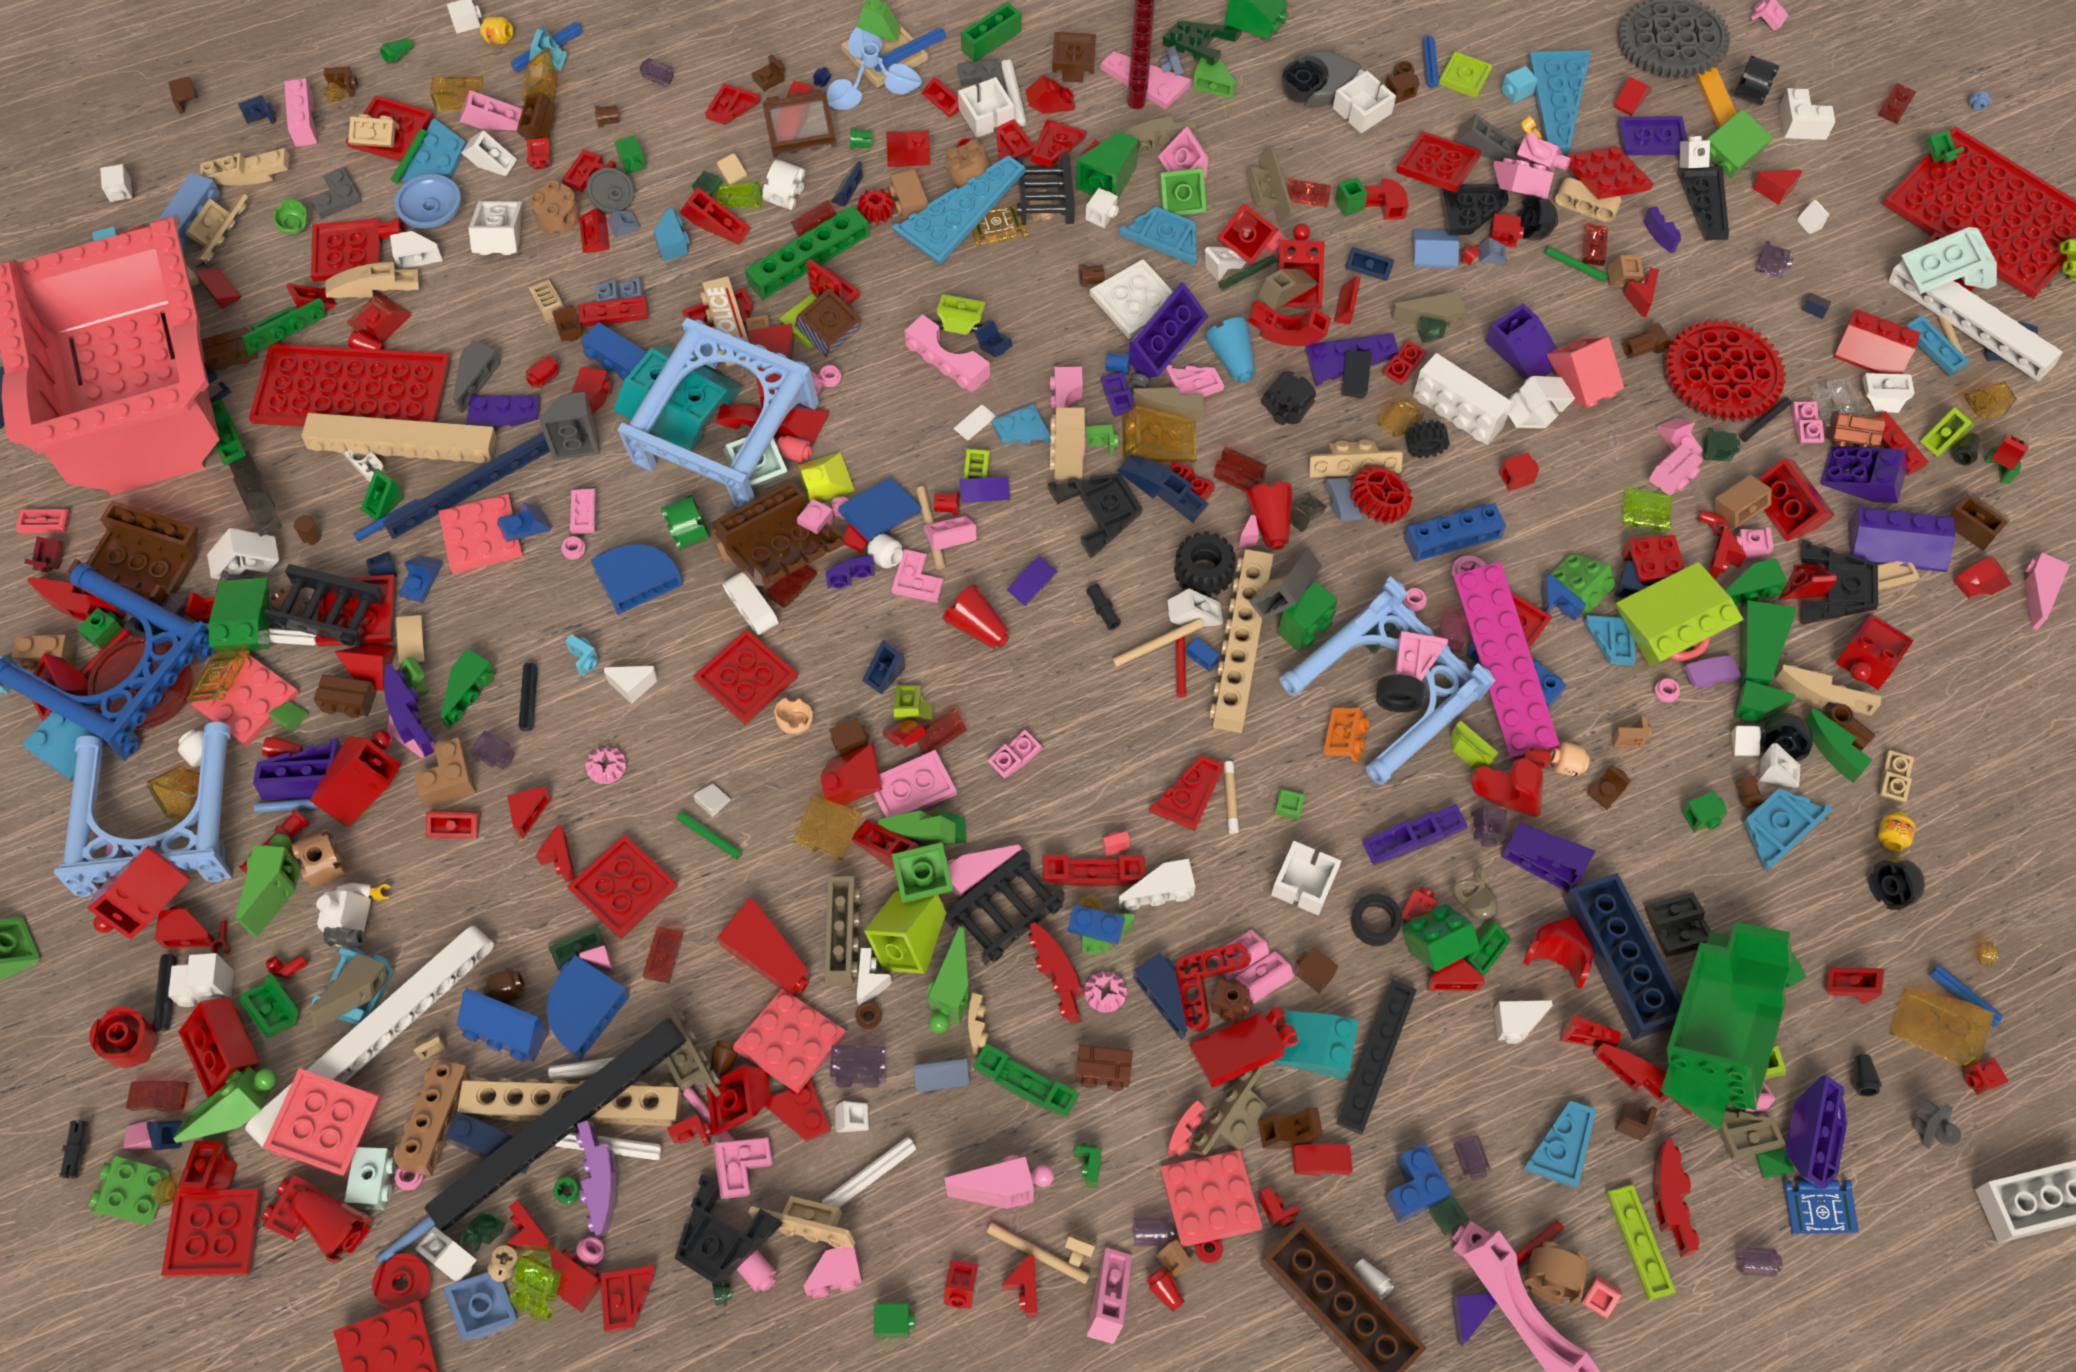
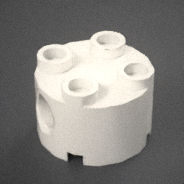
M775 160L767 175V179H769L768 184H764L763 200L793 211L797 202L795 197L797 194L801 195L805 183L802 180L806 169L782 160Z

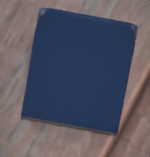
M1810 293L1802 310L1823 319L1831 301Z
M389 552L366 560L370 576L394 575L397 577V572Z
M147 1121V1130L152 1149L180 1148L181 1142L176 1143L173 1138L182 1121Z

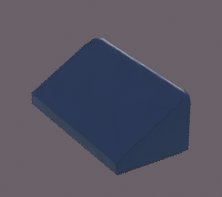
M858 161L849 170L833 196L832 203L843 207L847 205L863 178L861 161Z
M1352 247L1345 269L1387 281L1394 265V259Z

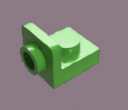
M1113 425L1085 426V447L1108 445L1109 456H1114V449L1118 447L1119 443L1118 434L1113 433Z

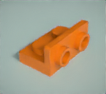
M1332 708L1323 750L1326 756H1350L1353 762L1360 761L1361 754L1365 750V732L1369 730V720L1361 708Z

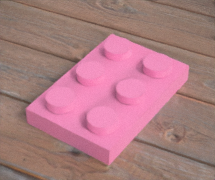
M936 750L881 773L880 778L883 790L873 793L886 818L919 810L922 811L957 795V790Z

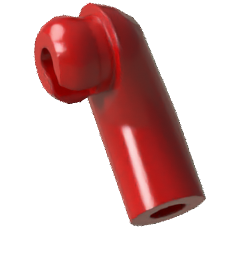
M1704 510L1700 511L1698 521L1709 524L1717 536H1720L1724 528L1730 529L1723 516Z
M302 954L290 962L280 961L277 957H270L265 963L269 973H272L273 976L284 978L294 975L308 965Z

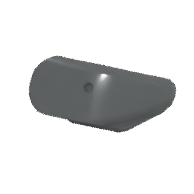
M1317 50L1297 55L1295 61L1305 64L1306 61H1311L1317 64L1324 73L1325 86L1321 90L1314 92L1305 102L1306 107L1314 108L1332 104L1335 99L1336 90L1352 81L1361 69V65L1328 50Z

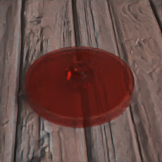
M146 636L123 640L110 647L98 658L92 667L88 679L89 696L101 694L116 687L135 670L145 650ZM165 641L155 646V655L161 656L166 654L172 648L173 643ZM152 660L151 662L154 665L152 674L160 666V664L155 663L154 660ZM191 664L184 667L178 675L176 682L168 687L162 695L161 701L152 707L146 715L145 721L137 726L135 730L149 729L161 725L173 718L185 706L193 689L194 676ZM142 687L136 689L134 692L132 689H130L129 692L132 694L133 697H135V695L140 691ZM120 697L112 700L109 712H119L126 705L127 698ZM101 704L94 705V709L102 714Z

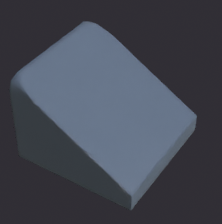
M613 211L608 221L615 237L640 229L631 211Z
M1490 237L1479 244L1478 249L1481 251L1479 253V262L1489 264L1506 263V245Z

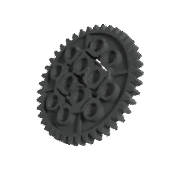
M1644 0L1643 4L1637 3V7H1632L1631 11H1627L1626 16L1623 17L1618 33V42H1621L1620 48H1623V54H1627L1626 58L1632 59V64L1639 63V69L1646 67L1645 72L1652 70V75L1660 73L1662 78L1665 74H1668L1669 79H1672L1673 75H1676L1678 79L1681 78V75L1689 79L1690 74L1694 77H1697L1698 72L1704 75L1706 70L1710 72L1712 67L1716 68L1718 63L1722 62L1730 44V31H1727L1726 21L1720 20L1721 15H1715L1716 10L1709 11V5L1702 7L1703 2L1695 4V0L1690 2L1687 0H1651V2Z

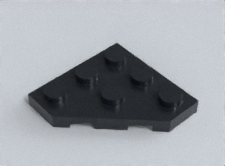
M1462 184L1456 193L1446 191L1443 188L1440 189L1449 235H1471L1490 220L1494 214H1497L1506 207L1509 200L1507 190L1500 189L1499 184Z

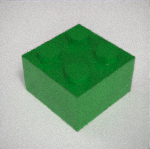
M1317 581L1314 582L1294 606L1283 611L1277 634L1298 652L1305 646L1307 648L1310 647L1316 640V635L1321 631L1323 633L1326 632L1333 624L1332 617L1337 611L1335 607L1338 599Z
M1447 904L1436 906L1432 911L1422 916L1414 917L1410 922L1402 925L1409 952L1435 972L1480 949L1473 922Z

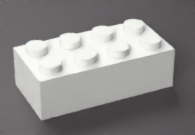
M1437 353L1420 370L1413 397L1419 403L1428 406L1439 416L1451 421L1457 428L1463 429L1477 441H1481L1487 446L1503 429L1513 403Z
M2076 1160L1989 1181L1975 1189L1998 1244L2076 1224Z

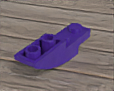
M390 663L386 665L384 675V691L388 711L403 743L405 744L414 739L424 756L427 757L434 753L431 745L434 739L427 728L422 730L419 725L422 723L417 714L419 708L416 701L419 698L412 687L409 689L406 687L407 679L400 669L396 671Z

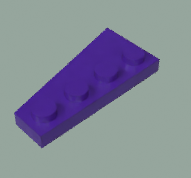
M1394 333L1306 345L1305 352L1315 386L1321 385L1325 380H1334L1341 377L1344 373L1346 352H1372L1371 366L1392 359L1395 355L1397 356L1399 350Z

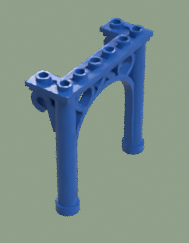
M80 563L71 573V584L126 612L142 623L146 634V645L138 666L123 682L106 692L92 696H75L62 691L2 658L0 659V685H6L99 736L109 744L121 760L126 762L129 756L137 751L141 743L133 731L145 721L146 715L152 707L161 701L164 692L176 682L178 675L184 667L192 662L194 655L199 662L204 664L207 658H210L216 650L209 647V630L203 622L199 621V623L194 622L193 624L96 572L94 567L86 563ZM151 624L166 632L155 635ZM165 641L173 642L172 648L166 654L161 656L155 655V646ZM152 660H154L155 663L160 664V666L156 669V671L153 674L152 670L154 668V665L151 663ZM142 687L140 691L135 695V697H133L132 694L129 692L130 689H132L134 692L136 689ZM120 697L127 698L126 705L119 712H109L112 700ZM101 704L102 714L92 710L87 706Z

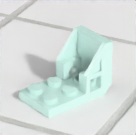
M1965 228L1901 255L1902 261L1919 294L1958 278H1962L1965 285L1989 289L1997 285V262L1978 228Z

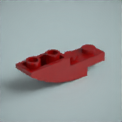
M43 576L40 578L29 577L27 580L48 604L72 618L85 621L97 608L105 613L110 611L119 619H124L126 612L88 592L82 593L77 586L69 583L68 580L60 582Z
M1035 922L1031 923L1032 933H1029L1028 936L1032 948H1036L1038 952V957H1035L1038 971L1043 972L1048 979L1052 978L1056 994L1060 993L1062 1002L1058 1003L1062 1017L1067 1018L1071 1024L1082 1022L1075 997L1085 994L1073 964L1057 942Z
M1667 1139L1659 1146L1653 1172L1654 1206L1660 1231L1672 1230L1680 1257H1685L1698 1251L1700 1243L1698 1234L1695 1229H1692L1689 1221L1690 1211L1688 1205L1682 1201L1691 1192V1182L1688 1174L1684 1173L1681 1166L1682 1157L1679 1148L1674 1146L1672 1139Z

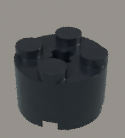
M1751 55L1738 83L1734 97L1762 106L1780 65Z
M1291 371L1281 372L1261 399L1262 405L1274 416V421L1279 425L1301 422L1315 403L1316 391L1312 384L1302 376L1300 379L1293 376L1295 373Z

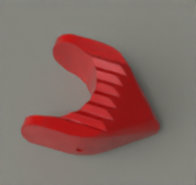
M1526 758L1517 759L1512 765L1511 773H1503L1500 770L1494 771L1486 766L1477 767L1473 771L1471 785L1477 795L1506 809L1533 817H1538L1541 814L1543 771Z
M1570 916L1546 923L1538 928L1525 952L1522 964L1528 966L1532 960L1540 958L1543 960L1549 959L1551 962L1556 961L1558 965H1563L1564 969L1569 970L1570 975L1574 978V986L1581 989L1589 975L1594 951L1576 918Z

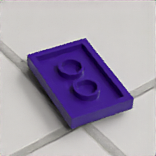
M1682 116L1619 117L1617 122L1622 150L1626 155H1680V141H1688Z

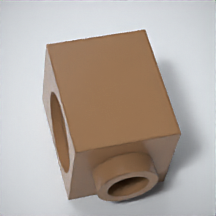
M1620 255L1607 266L1611 287H1626L1628 281L1637 282L1644 276L1640 256Z

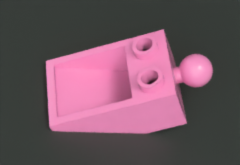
M1018 1155L1004 1158L1003 1163L946 1177L944 1180L948 1197L1009 1209L1034 1202L1033 1184L1040 1187L1049 1186L1053 1182L1054 1172L1051 1167L1042 1164L1038 1165L1033 1170V1173H1030L1026 1156L1019 1158Z

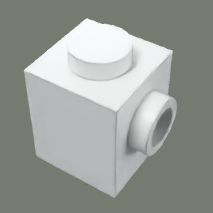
M460 0L447 4L456 34L480 27L478 18H482L478 5L474 6L472 0Z
M1702 136L1688 137V141H1680L1679 168L1709 167L1710 140H1702Z
M123 164L100 168L102 189L110 202L132 198L131 178Z
M1098 188L1086 205V220L1105 228L1111 218L1114 219L1118 214V196Z

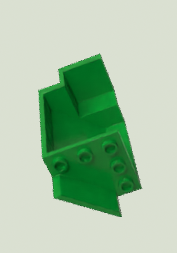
M1735 922L1731 935L1710 931L1707 942H1700L1667 1047L1669 1065L1661 1092L1718 1131L1721 1130L1728 1104L1743 1110H1756L1786 1005L1785 986L1792 965L1790 932Z

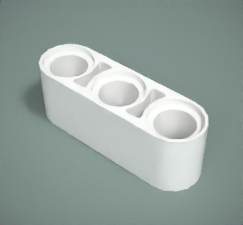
M743 572L722 582L727 595L755 635L759 636L779 624L768 603Z

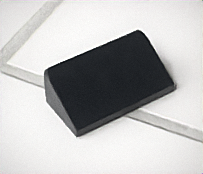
M1346 352L1342 396L1364 399L1367 395L1372 352Z

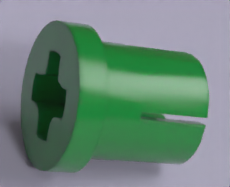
M851 127L850 149H854V147L871 148L872 131L855 130V127Z

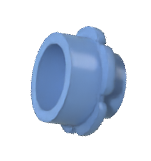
M1986 91L1973 93L1969 100V106L1978 111L1984 110L1992 102L1991 98H1989V93Z

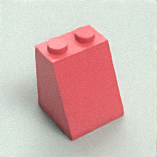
M1609 336L1582 337L1547 353V357L1558 377H1562L1574 395L1575 399L1572 401L1574 405L1594 406L1598 403L1597 400L1611 398L1617 395L1616 391L1624 388Z

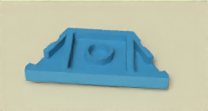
M432 119L426 131L428 134L402 179L403 184L412 178L426 174H437L452 179L463 157L461 152L465 148L466 142L438 120Z
M1156 206L1149 210L1147 214L1134 219V223L1130 226H1122L1119 230V236L1194 266L1197 263L1195 221Z
M1777 789L1743 822L1764 869L1768 872L1819 824L1833 808L1828 805L1822 807L1810 803V799L1806 797L1795 796L1789 791Z

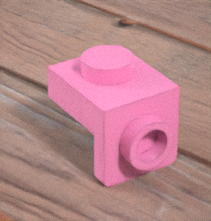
M1762 0L1754 7L1755 11L1750 18L1755 20L1762 16L1775 31L1782 26L1788 14L1776 0Z
M812 499L798 516L797 524L818 534L825 524L830 526L833 523V509L825 503Z

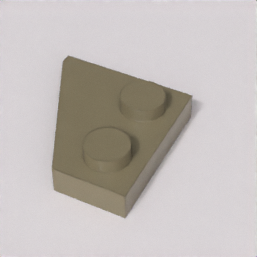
M1726 1111L1720 1134L1732 1160L1780 1149L1786 1144L1774 1118L1755 1117L1750 1113L1741 1111L1738 1114Z

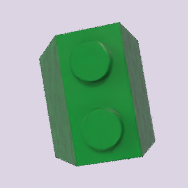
M1229 0L1224 24L1270 40L1274 33H1278L1281 24H1285L1288 18V12L1286 11L1288 3L1285 0Z
M1117 132L1080 156L1077 160L1076 190L1093 196L1098 188L1113 193L1119 198L1136 170L1138 139L1131 135Z

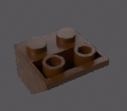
M1971 492L1961 500L1948 516L1954 517L1955 532L1983 551L2011 520Z

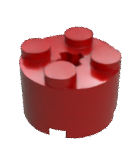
M122 1006L111 1008L106 1011L107 1014L93 1023L89 1035L90 1044L95 1052L111 1065L119 1068H130L138 1064H144L150 1059L156 1044V1031L153 1028V1024L137 1011Z

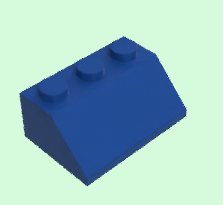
M468 988L463 992L457 1026L463 1032L462 1036L472 1042H477L478 1039L484 1041L488 1048L500 1052L501 1049L510 1052L509 1055L512 1058L524 1062L525 1059L532 1062L535 1061L549 1034L538 1017Z

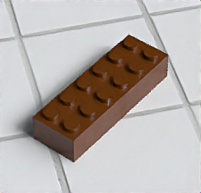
M1304 1220L1263 1259L1261 1266L1361 1372H1405L1427 1349Z

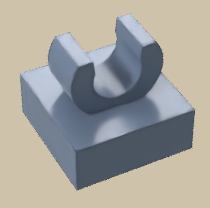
M1175 45L1167 48L1169 56L1159 59L1163 72L1174 69L1176 76L1184 73Z

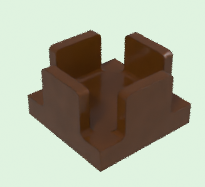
M1055 32L1052 69L1055 73H1057V69L1063 71V82L1082 83L1084 71H1090V74H1094L1096 34Z

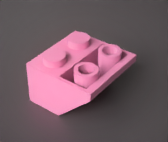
M1504 158L1503 162L1494 161L1493 166L1500 189L1530 196L1548 197L1554 172L1546 171V166Z

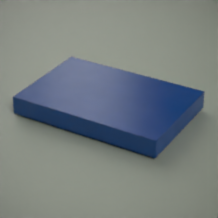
M890 477L841 504L838 512L870 542L877 535L884 534L919 514L922 507Z

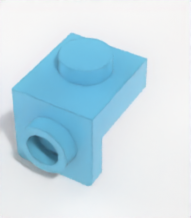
M571 634L565 642L569 652L579 658L575 665L579 674L584 677L596 667L599 659L595 649L588 640L583 637L577 638Z

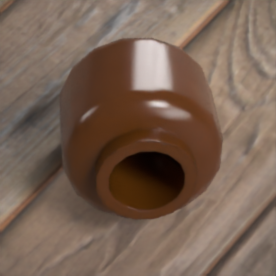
M507 967L490 974L486 978V986L483 987V992L487 997L509 1004L519 1000L522 997V991L526 988L520 972Z

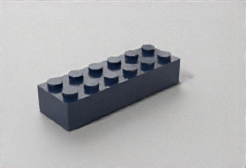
M1615 873L1571 888L1564 898V902L1571 916L1576 918L1593 947V960L1633 1041L1673 1027L1682 998L1619 874Z

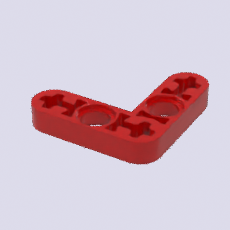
M1234 943L1186 955L1177 961L1176 975L1186 1025L1195 1032L1204 1031L1210 1023L1204 979L1246 968L1251 962V953L1244 945ZM1237 951L1244 954V956L1240 957L1239 962L1233 959V957L1237 956ZM1224 954H1225L1228 958H1232V959H1227V960H1226L1225 957H1224ZM1213 956L1219 957L1220 963L1217 968L1209 969L1207 966L1208 960ZM1188 963L1195 967L1190 969V974L1183 971L1187 968ZM1192 987H1197L1199 989L1198 997L1194 1000H1188L1187 991ZM1191 1007H1196L1197 1013L1202 1016L1198 1020L1199 1024L1197 1025L1192 1021L1196 1015L1195 1010Z

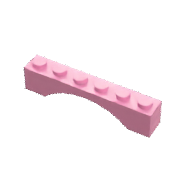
M1500 1231L1477 1240L1463 1254L1546 1372H1601L1586 1351L1575 1346L1560 1335L1536 1309L1521 1281L1517 1266V1255Z

